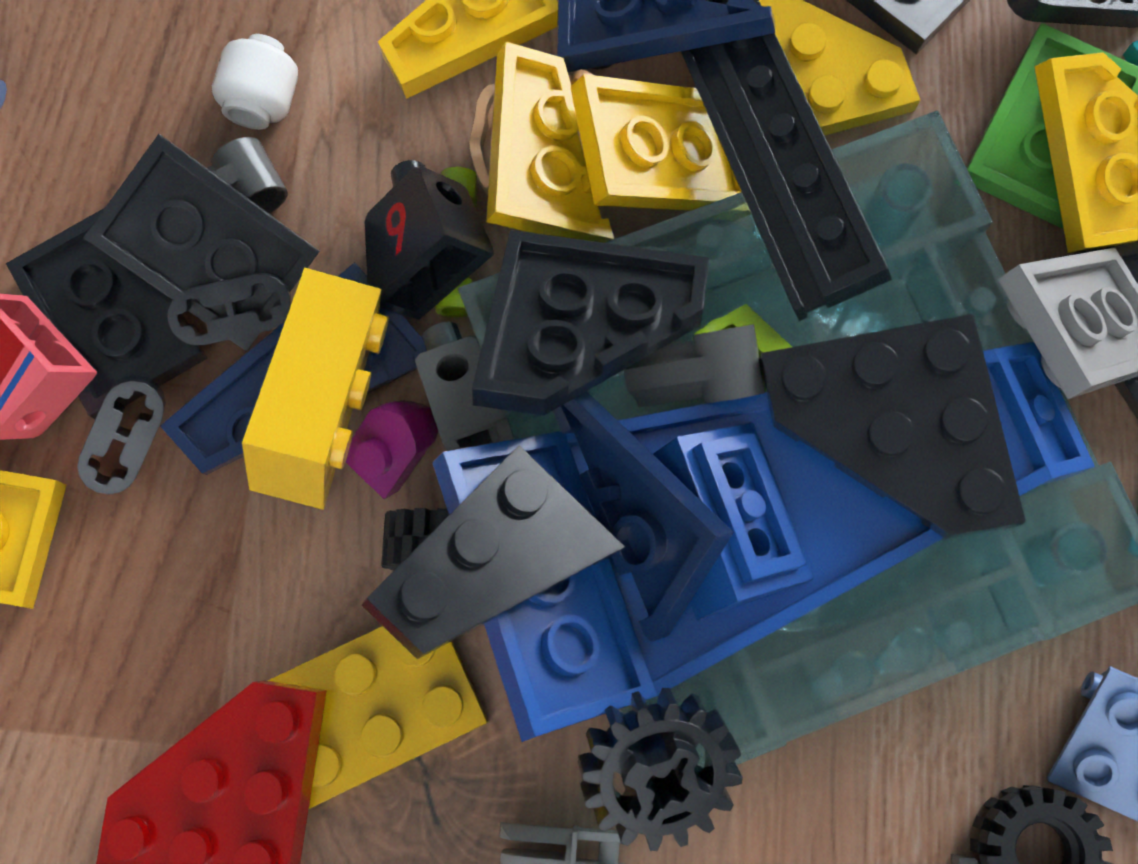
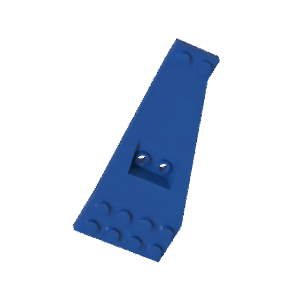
M1029 342L984 350L983 354L1019 496L1040 485L1073 477L1095 467L1059 387L1051 382L1043 370L1041 364L1042 355L1036 344ZM767 392L745 398L706 403L617 420L734 533L667 637L650 642L643 634L638 621L649 617L632 573L619 575L612 556L580 571L562 583L541 594L535 595L485 623L484 626L521 742L606 714L605 709L610 705L617 709L631 706V695L634 692L639 691L645 701L656 697L662 688H673L940 541L943 537L923 525L920 518L886 496L882 498L836 468L833 461L800 440L796 442L773 426ZM559 431L445 451L432 462L449 515L520 445L596 518L579 477L580 474L589 470L574 433L562 434Z

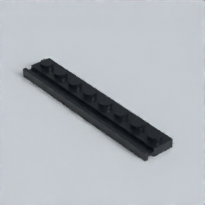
M705 0L725 5L728 0ZM753 0L757 5L761 6L759 0ZM775 33L681 51L798 320L801 321L808 318L807 313L824 305L827 308L833 307L891 281V274L885 259Z

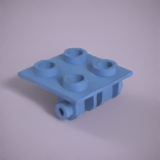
M1109 666L1107 671L1101 675L1092 671L1084 679L1081 695L1090 699L1050 770L1047 781L1138 821V678Z

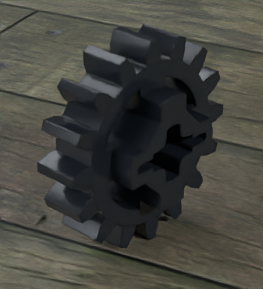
M662 688L658 695L657 704L647 705L644 697L637 691L631 695L633 710L623 714L619 709L611 705L605 709L610 724L607 731L589 728L586 732L591 752L578 755V765L583 779L580 786L587 808H593L598 827L602 831L616 825L620 842L625 846H629L640 833L645 835L650 851H658L663 836L673 834L675 841L680 847L688 845V828L697 825L707 833L715 829L709 816L713 808L722 811H731L734 804L726 787L742 784L743 777L735 763V760L741 756V752L719 711L714 709L706 712L698 695L690 694L681 706H678L670 688ZM699 743L705 748L704 768L697 765L700 757L696 747ZM614 772L621 774L625 787L623 795L613 786Z

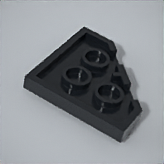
M510 230L472 386L473 406L544 416L696 329L701 324L704 309L709 257Z
M974 314L761 353L760 363L773 426L796 442L802 441L833 461L836 468L882 498L886 496L920 518L923 525L943 538L950 539L1014 528L1026 523Z

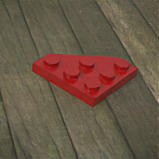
M266 680L252 682L107 797L96 864H300L327 690Z

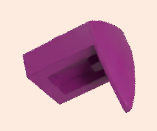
M400 400L387 402L371 409L352 437L345 462L383 499L390 497L400 490L427 449L435 442L439 431L431 407L414 401Z

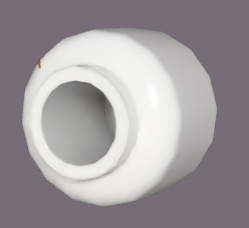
M252 34L249 39L232 40L222 50L212 83L213 97L222 107V114L233 123L250 129H266L269 123H277L283 120L289 113L298 81V67L292 58L284 52L283 45L270 36Z

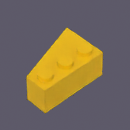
M304 267L242 441L250 491L324 510L336 468L343 469L349 452L353 431L347 428L353 408L357 410L362 409L369 388L371 372L364 370L369 351L379 354L385 338L389 316L379 314L380 288Z

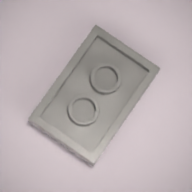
M1116 248L1019 264L998 278L1000 285L1007 295V307L1010 314L1019 325L1027 329L1042 355L1041 364L1045 374L1052 383L1063 390L1067 399L1138 376V284Z

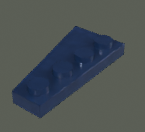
M355 262L338 276L367 285V275ZM381 307L379 308V314L389 316V321L380 353L369 351L364 368L365 371L371 372L367 394L416 370L415 358L420 353L427 351L422 337L402 314ZM285 321L160 425L202 474L208 475L244 457L242 441Z

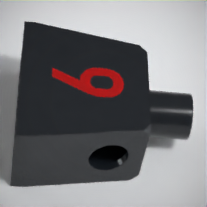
M407 160L393 167L391 170L393 188L367 213L364 221L367 285L381 289V308L420 320L494 255V250L468 190L461 183L427 169L419 161Z

